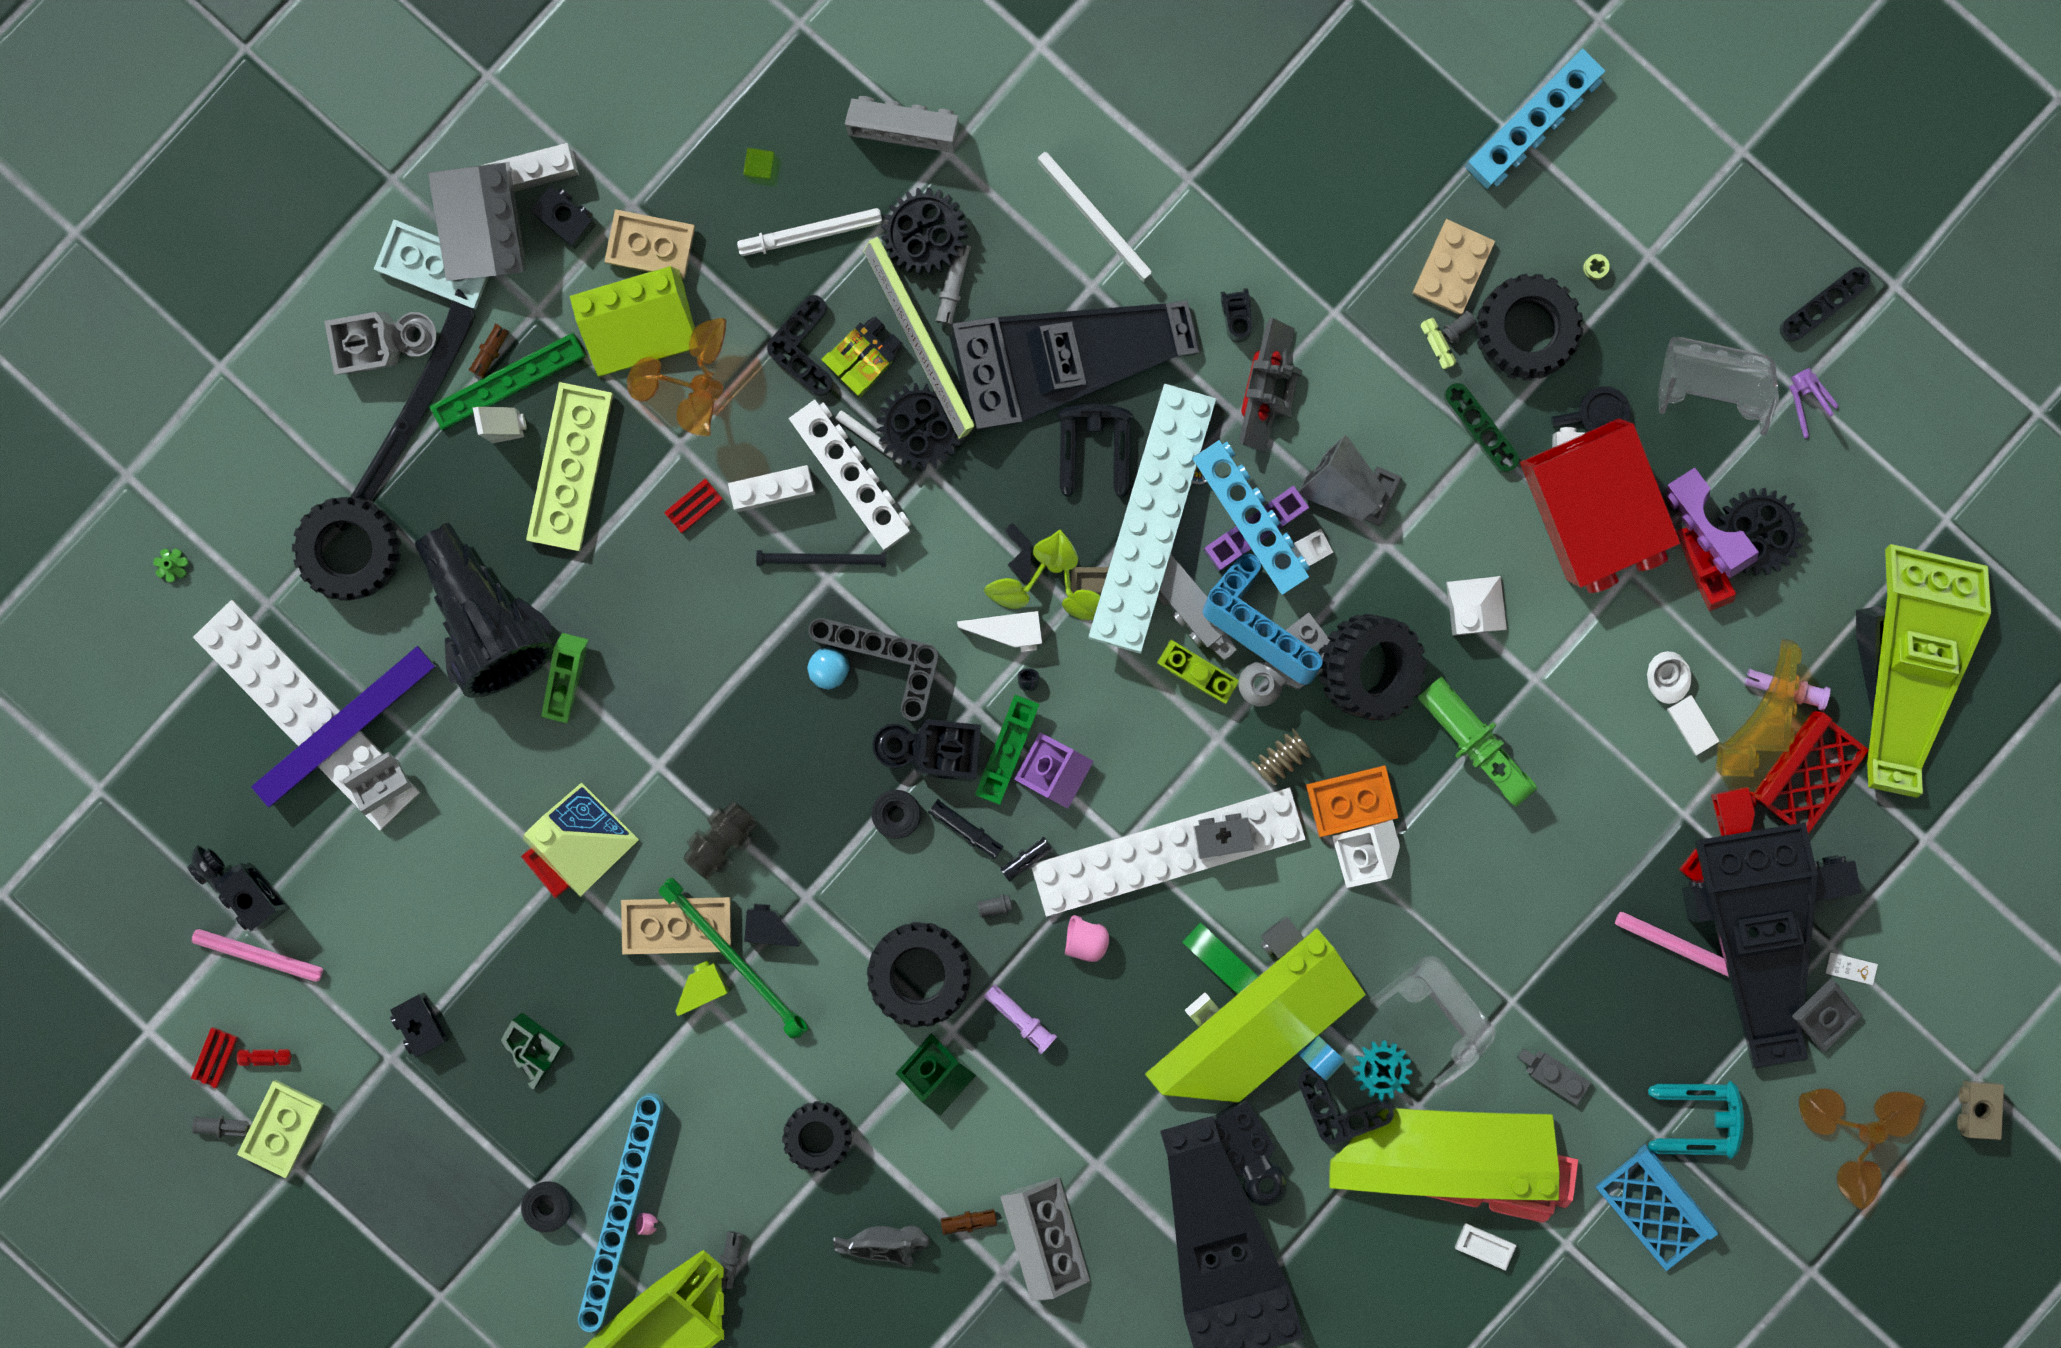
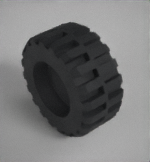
M1522 274L1514 279L1511 277L1500 286H1497L1483 302V306L1477 315L1478 324L1475 326V334L1479 336L1477 344L1479 350L1483 349L1485 353L1484 359L1487 363L1491 361L1495 365L1494 369L1497 372L1501 373L1503 371L1508 374L1507 377L1512 379L1519 377L1523 381H1531L1534 378L1541 379L1564 366L1577 351L1580 345L1578 343L1579 339L1583 335V328H1581L1583 315L1582 312L1578 313L1577 306H1579L1577 299H1572L1569 296L1570 290L1566 286L1562 288L1557 285L1558 280L1552 277L1549 280L1544 279L1542 274H1534L1533 276ZM1521 303H1532L1540 306L1548 313L1553 323L1554 334L1550 343L1545 348L1536 352H1526L1518 349L1510 342L1505 332L1504 322L1508 312L1514 306Z
M353 497L325 500V502L312 507L311 511L301 518L300 522L302 523L300 527L295 529L293 536H296L295 544H292V552H295L296 557L293 560L295 568H299L301 572L299 576L304 582L307 581L311 585L310 588L312 590L322 593L324 597L348 601L371 596L389 583L388 580L397 571V562H400L399 546H401V540L397 536L396 531L398 529L395 523L390 521L389 515L384 510H380L372 502ZM342 523H351L361 527L369 535L372 543V556L369 563L362 570L354 574H341L334 571L326 564L322 553V543L325 535L331 528Z
M1373 614L1350 617L1349 622L1343 621L1337 626V632H1331L1328 636L1330 640L1328 645L1324 644L1321 652L1324 653L1320 667L1322 674L1319 675L1320 683L1326 686L1323 688L1326 697L1331 699V703L1346 714L1372 721L1389 720L1390 716L1397 717L1403 713L1402 708L1408 709L1414 703L1412 699L1419 696L1422 690L1419 688L1420 684L1425 682L1426 675L1423 674V670L1427 667L1426 658L1422 656L1425 653L1423 644L1417 643L1419 637L1415 631L1410 630L1407 624L1397 621V619ZM1379 643L1385 655V670L1378 684L1366 691L1360 679L1361 662L1367 651Z
M912 922L911 924H904L885 935L875 947L867 967V985L872 994V1000L876 1006H879L886 1017L889 1016L898 1024H906L915 1028L919 1026H934L936 1023L948 1019L960 1008L965 1000L971 983L969 957L959 939L954 937L947 929L932 923ZM925 949L931 951L941 960L944 966L945 980L943 986L931 998L925 1000L908 998L899 991L895 984V965L898 959L910 950Z

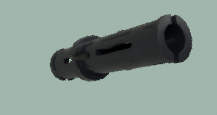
M939 799L936 800L928 812L969 841L971 847L976 846L993 860L1004 847L984 833L985 830L982 827L980 829Z

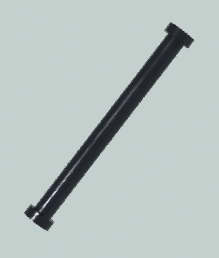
M757 550L756 565H881V568H886L887 552H881V554L763 553V550Z

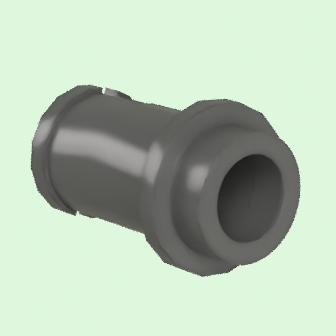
M1465 311L1452 324H1446L1442 334L1450 344L1458 343L1463 334L1477 325V321L1470 312Z
M1001 894V897L977 901L981 918L1000 913L1008 915L1009 911H1013L1010 895L1004 896V894Z

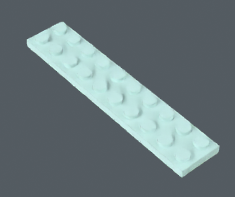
M1164 384L1088 639L1141 654L1197 465L1192 457L1201 452L1216 398Z

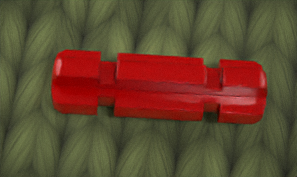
M254 1049L252 1052L250 1050H239L237 1053V1062L240 1066H250V1063H253V1066H274L276 1063H279V1065H289L292 1059L289 1049H279L278 1052H275V1049Z

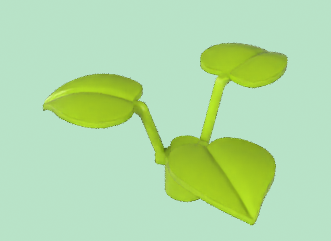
M1061 530L1041 540L1034 546L1033 554L1041 562V565L1027 586L1022 587L1018 580L1004 578L993 581L984 588L985 594L1003 607L1010 609L1025 607L1030 600L1026 592L1030 591L1047 566L1048 570L1054 573L1064 570L1066 594L1068 597L1063 599L1062 606L1071 616L1082 620H1094L1100 600V595L1090 590H1077L1074 593L1071 591L1069 569L1076 567L1078 555L1072 543Z

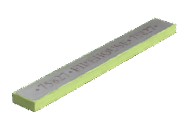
M878 237L871 239L863 251L958 438L965 437L973 429L974 423Z

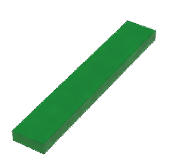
M571 333L429 407L439 427L444 431L474 415V407H491L586 358L575 334Z

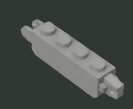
M1170 554L1157 599L1163 606L1169 604L1174 610V613L1171 614L1181 627L1186 624L1192 632L1189 637L1198 647L1202 645L1205 648L1209 647L1225 660L1237 649L1227 633L1204 617L1202 609L1207 596Z

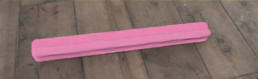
M1620 912L1615 920L1617 926L1728 976L1724 958L1629 914Z
M201 929L195 930L192 936V943L314 982L320 981L323 974L322 967Z

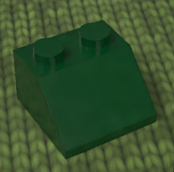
M932 1033L895 1073L924 1105L940 1116L976 1077V1074L963 1060Z

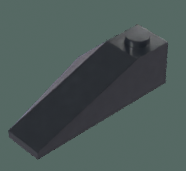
M1886 606L1856 610V639L1872 719Z

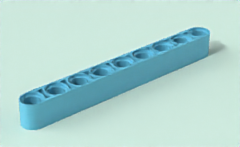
M655 1093L644 1095L638 1100L578 1315V1324L586 1332H593L600 1328L607 1315L663 1111V1100ZM645 1100L654 1101L656 1104L655 1113H647L644 1110L643 1103ZM644 1126L648 1129V1139L642 1140L636 1135L637 1127ZM630 1153H638L641 1156V1165L634 1166L630 1163ZM622 1180H632L635 1185L634 1191H624ZM615 1206H624L628 1212L627 1217H617L614 1212ZM609 1232L617 1233L620 1237V1243L617 1245L611 1244L607 1239V1234ZM603 1258L609 1259L613 1264V1269L610 1271L603 1270L600 1266V1260ZM593 1286H603L606 1295L604 1297H597L593 1293ZM586 1312H595L598 1315V1323H589L585 1317Z

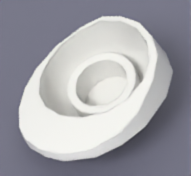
M1667 651L1658 654L1649 664L1647 672L1649 689L1655 698L1663 703L1671 704L1678 702L1687 694L1691 685L1689 665L1675 652Z

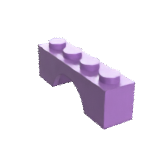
M1693 468L1667 485L1666 500L1674 510L1678 509L1683 515L1681 519L1686 528L1690 531L1693 529L1698 535L1697 541L1705 552L1709 550L1715 558L1713 562L1716 568L1721 573L1725 572L1731 578L1756 562L1759 552L1743 531L1724 532L1708 522L1703 508L1710 497L1711 488L1696 468Z
M1293 485L1265 505L1264 508L1267 512L1271 510L1274 512L1281 523L1276 526L1279 530L1305 512L1309 506ZM1257 511L1246 520L1249 523L1258 522L1261 518L1260 511ZM1236 526L1206 546L1203 551L1219 572L1241 555L1251 550V547ZM1264 531L1260 535V542L1272 535L1273 532Z

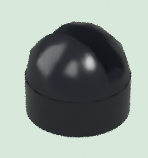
M1030 668L1021 670L1018 673L1020 689L1023 691L1031 690V692L1037 689L1039 673Z

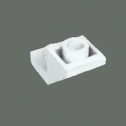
M1321 529L1294 542L1295 547L1292 548L1296 557L1298 558L1302 555L1309 566L1333 553ZM1281 553L1276 556L1275 565L1278 568L1284 569L1290 565L1291 559L1287 554Z

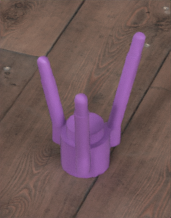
M1810 368L1791 377L1794 384L1789 386L1794 397L1800 426L1805 439L1809 437L1799 392L1803 396L1813 392L1829 416H1833L1834 413L1826 400L1835 409L1839 406Z

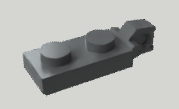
M1522 1048L1517 1058L1529 1065L1526 1071L1530 1073V1076L1578 1105L1592 1083L1545 1052L1542 1053L1538 1050L1537 1054L1533 1055Z

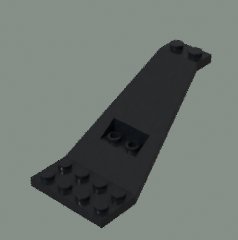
M1806 822L1697 840L1695 844L1705 889L1745 1035L1752 1069L1806 1061L1808 1056L1802 1028L1792 1017L1805 1004L1818 880ZM1776 925L1783 926L1784 933H1778L1775 928ZM1750 929H1754L1757 932L1756 938L1749 935L1748 931Z
M1213 1116L1161 1130V1136L1168 1157L1183 1312L1193 1348H1277L1304 1340L1289 1285L1220 1142ZM1238 1248L1242 1251V1255L1234 1257L1232 1251ZM1209 1256L1216 1258V1262L1212 1265L1206 1263V1258Z

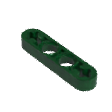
M1454 383L1450 385L1444 393L1446 405L1493 466L1503 473L1515 469L1519 462L1516 450L1472 393L1463 384ZM1451 390L1455 392L1462 391L1463 395L1460 398L1463 403L1466 404L1469 400L1472 405L1467 406L1460 413L1458 408H1461L1462 405L1458 400L1453 402L1450 399L1453 395ZM1469 410H1476L1480 414V422L1478 424L1472 425L1467 422L1466 413ZM1491 431L1495 433L1497 437L1495 445L1487 446L1483 443L1482 436L1484 432ZM1501 443L1505 446L1500 449L1505 456L1509 454L1512 456L1510 467L1507 464L1503 466L1500 464L1499 461L1502 460V457L1498 452L1494 456L1490 452L1498 448Z

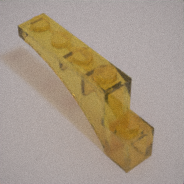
M1781 639L1779 658L1774 675L1756 710L1727 741L1718 743L1716 770L1720 775L1754 777V769L1759 767V753H1756V750L1789 752V744L1794 742V728H1791L1792 717H1795L1797 712L1794 691H1797L1799 688V675L1796 674L1797 664L1801 663L1802 658L1801 648H1798L1799 645L1795 641Z

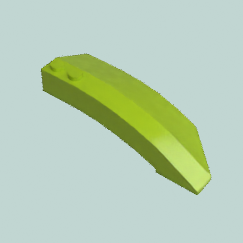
M1316 928L1144 1075L1162 1096H1179L1239 1103L1366 994L1335 948Z
M700 1251L636 1297L599 1331L584 1348H712L721 1339L724 1340V1330L722 1329V1315H724L722 1278H724V1267L706 1251Z

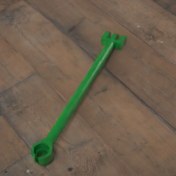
M668 878L659 888V894L669 905L674 901L781 1016L785 1023L783 1027L784 1032L790 1038H800L806 1033L808 1026L803 1018L793 1011L791 1012L681 894L684 890L683 887L674 878Z

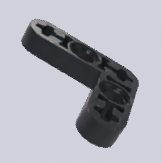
M810 295L802 301L767 344V351L776 363L813 394L824 396L830 393L833 388L831 376L798 349L799 345L826 314L827 307L825 301L818 295ZM818 301L820 303L818 307L821 311L818 314L813 312L808 317L809 320L813 321L809 325L799 314L803 312L806 316L810 310L808 304L810 302L815 304ZM795 321L802 322L805 327L804 332L798 336L792 335L789 331L791 323ZM775 343L778 345L785 343L784 349L790 355L793 350L797 352L790 357L787 365L783 363L787 360L783 354H773L775 352L773 347ZM795 360H806L808 367L804 373L794 372L792 366ZM813 368L817 369L813 374L818 379L827 378L825 380L827 385L825 389L820 387L816 390V383L810 377L808 382L803 380L810 375Z
M1307 1068L1299 1076V1087L1320 1138L1327 1144H1337L1386 1126L1394 1118L1395 1108L1391 1102L1385 1099L1376 1100L1339 1114L1326 1081L1312 1068ZM1307 1074H1310L1312 1078H1318V1081L1315 1083L1316 1090L1318 1092L1320 1089H1323L1324 1093H1317L1312 1098L1309 1094H1313L1314 1089L1311 1084L1305 1083V1080L1308 1078ZM1317 1099H1325L1328 1102L1329 1110L1327 1112L1320 1113L1316 1111L1314 1103ZM1378 1106H1381L1383 1110H1389L1386 1119H1383L1382 1116H1376L1372 1119L1374 1124H1370L1369 1115L1375 1114L1378 1111ZM1333 1114L1334 1118H1331L1329 1121L1332 1128L1339 1129L1336 1137L1333 1138L1331 1134L1327 1135L1325 1133L1328 1129L1327 1121L1325 1120L1321 1123L1319 1119H1325ZM1353 1115L1363 1117L1364 1127L1361 1129L1353 1128L1350 1125V1117Z

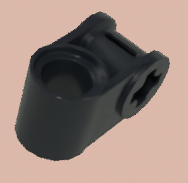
M1244 288L1242 292L1228 294L1225 291L1220 292L1227 335L1234 342H1243L1249 338L1252 330L1248 288ZM1241 322L1246 326L1247 331L1243 334H1237L1233 331L1232 325Z

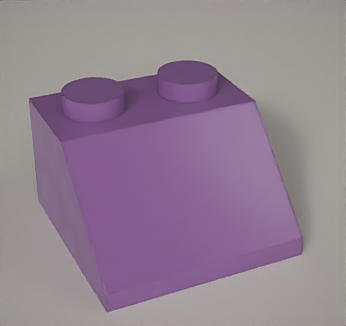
M1040 732L1014 780L1068 809L1094 761Z

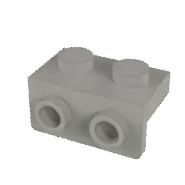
M389 752L377 756L371 763L353 771L350 776L343 779L344 785L351 790L360 811L364 815L369 814L412 787L400 762Z

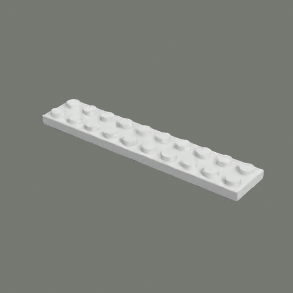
M231 600L193 636L208 654L298 746L341 711L235 600ZM360 731L323 762L319 768L358 807L351 790L344 785L343 779L350 776L353 771L371 763L377 756L384 754ZM411 782V788L365 815L379 830H383L421 793Z
M1289 787L1040 861L1034 864L1035 867L1032 868L1047 917L1305 840V836ZM1241 813L1242 818L1248 817L1254 850L1203 859L1198 858L1193 826L1199 825L1198 820L1214 817L1215 822L1226 821L1225 815ZM1220 828V833L1216 834V840L1221 839V843H1225L1226 838L1230 837L1229 831L1226 832L1225 828Z

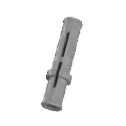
M966 245L965 249L957 248L956 252L960 255V258L951 257L952 266H949L943 292L939 294L941 302L937 318L935 319L937 323L942 322L941 324L947 326L953 323L956 304L960 303L961 299L959 292L971 249L968 245Z

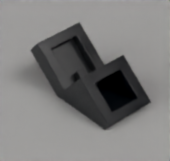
M1011 523L1004 531L1022 551L1008 564V567L1027 586L1030 582L1031 542Z

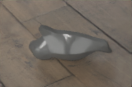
M909 1225L902 1229L875 1226L863 1230L850 1239L834 1237L833 1245L837 1253L848 1254L867 1260L896 1262L905 1267H911L913 1265L911 1254L917 1250L927 1248L930 1239L921 1228L915 1225Z

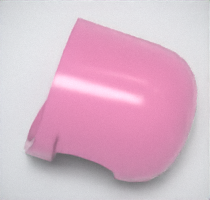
M1072 916L1068 925L1065 955L1088 962L1099 961L1105 955L1109 945L1107 929L1101 924H1091L1083 921L1082 917Z

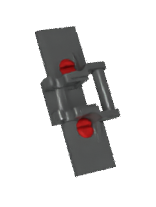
M1269 318V322L1265 327L1261 348L1254 355L1241 409L1244 420L1239 437L1240 444L1261 453L1266 452L1274 417L1278 415L1292 418L1293 412L1290 410L1298 377L1302 376L1301 369L1288 365L1295 328L1274 318ZM1278 378L1287 379L1282 399L1273 395Z

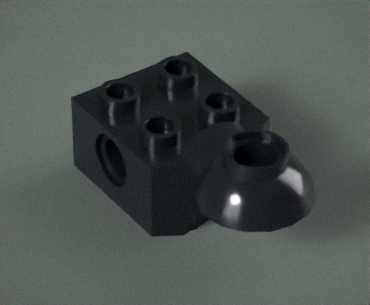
M927 719L916 733H912L906 726L888 724L880 728L875 734L872 743L873 753L877 760L887 767L899 768L912 763L917 775L921 777L972 782L976 779L981 725ZM889 740L899 742V753H891L888 750L887 743Z
M199 845L195 847L191 857V864L187 867L189 872L200 884L204 885L208 882L216 893H220V896H218L219 900L226 908L233 909L237 914L236 921L244 930L249 929L251 932L265 929L289 909L256 866L250 862L235 865L225 873V864L210 848L205 850ZM250 896H251L252 899H253L252 905H251L250 902H249V897H250Z
M1244 1098L1239 1103H1234L1217 1113L1213 1118L1220 1142L1236 1175L1244 1176V1190L1247 1197L1259 1206H1272L1278 1204L1285 1197L1288 1190V1178L1285 1171L1279 1165L1269 1161L1275 1145L1250 1104ZM1265 1178H1270L1274 1181V1186L1270 1191H1262L1259 1188L1260 1182Z

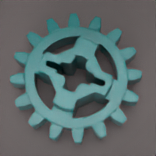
M1382 1040L1380 1046L1371 1041V1049L1368 1050L1363 1046L1361 1049L1364 1055H1355L1359 1065L1352 1066V1069L1359 1071V1074L1353 1078L1355 1081H1362L1359 1086L1361 1091L1369 1088L1367 1094L1369 1097H1372L1376 1092L1380 1100H1383L1385 1093L1392 1099L1394 1098V1090L1403 1093L1401 1084L1409 1085L1410 1083L1405 1076L1412 1074V1070L1406 1068V1065L1411 1063V1060L1409 1058H1402L1406 1053L1404 1049L1396 1052L1397 1044L1394 1042L1390 1047H1387L1386 1040ZM1388 1052L1391 1055H1388L1386 1058H1380L1375 1053ZM1375 1060L1383 1066L1388 1064L1386 1071L1390 1079L1381 1073L1377 1075L1379 1070L1374 1062ZM1368 1061L1370 1063V1072L1365 1077L1364 1069ZM1399 1063L1400 1073L1398 1078L1394 1076L1395 1067ZM1378 1082H1387L1390 1086L1380 1088L1373 1085H1376Z

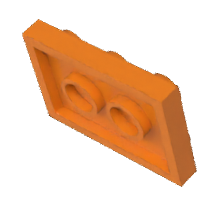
M1385 765L1306 784L1318 837L1398 818Z

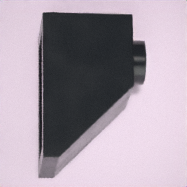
M755 903L754 908L747 909L744 942L800 946L801 939L777 910H770L769 904Z

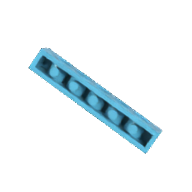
M1582 48L1467 162L1465 168L1486 189L1492 184L1496 187L1499 186L1508 176L1505 171L1511 165L1517 168L1527 158L1524 153L1531 146L1536 149L1546 139L1543 134L1549 128L1554 131L1565 120L1562 115L1568 109L1573 112L1584 101L1581 96L1587 90L1592 93L1603 82L1600 77L1604 74L1605 70ZM1569 78L1578 79L1581 88H1572L1568 82ZM1558 97L1562 102V107H1553L1550 104L1549 98ZM1533 115L1539 116L1543 121V126H1534L1531 123L1530 117ZM1511 135H1521L1524 139V144L1521 146L1515 145L1511 140ZM1492 154H1502L1505 158V163L1501 165L1496 164L1492 159Z
M1218 440L1192 457V459L1283 595L1309 578L1307 571L1311 568L1302 555L1297 558L1292 551L1295 544L1288 533L1282 535L1276 527L1281 524L1272 510L1267 512L1261 504L1266 500L1257 487L1252 490L1247 480L1251 477L1244 466L1241 464L1237 467L1232 460V457L1236 454L1228 442L1222 444ZM1220 462H1226L1231 467V473L1226 478H1220L1215 473V467ZM1235 485H1241L1246 490V496L1240 501H1236L1230 496V490ZM1249 508H1256L1260 511L1261 518L1258 522L1249 523L1245 519V513ZM1264 531H1272L1276 536V540L1271 546H1265L1260 542V535ZM1281 553L1287 554L1291 559L1290 565L1284 569L1278 568L1275 565V558Z

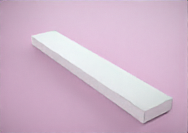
M1047 152L1042 153L1038 157V164L1137 277L1143 283L1151 277L1152 271Z

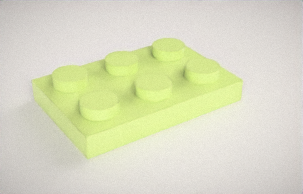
M274 1080L237 1155L284 1178L289 1177L324 1103Z

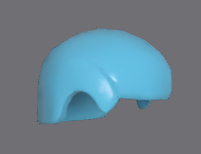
M827 646L817 650L812 655L807 670L810 680L817 687L828 690L838 687L844 682L850 671V663L847 655L840 648Z

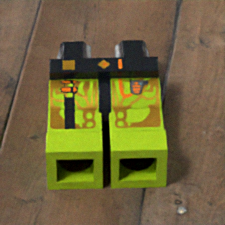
M876 316L869 319L864 325L860 322L831 352H828L821 359L859 398L897 360L895 355L903 346V343L894 334L883 344L876 338L885 328V325Z

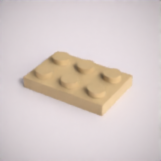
M615 209L604 262L610 265L646 272L672 266L679 269L682 279H685L695 225Z
M1446 219L1412 294L1461 316L1495 241Z

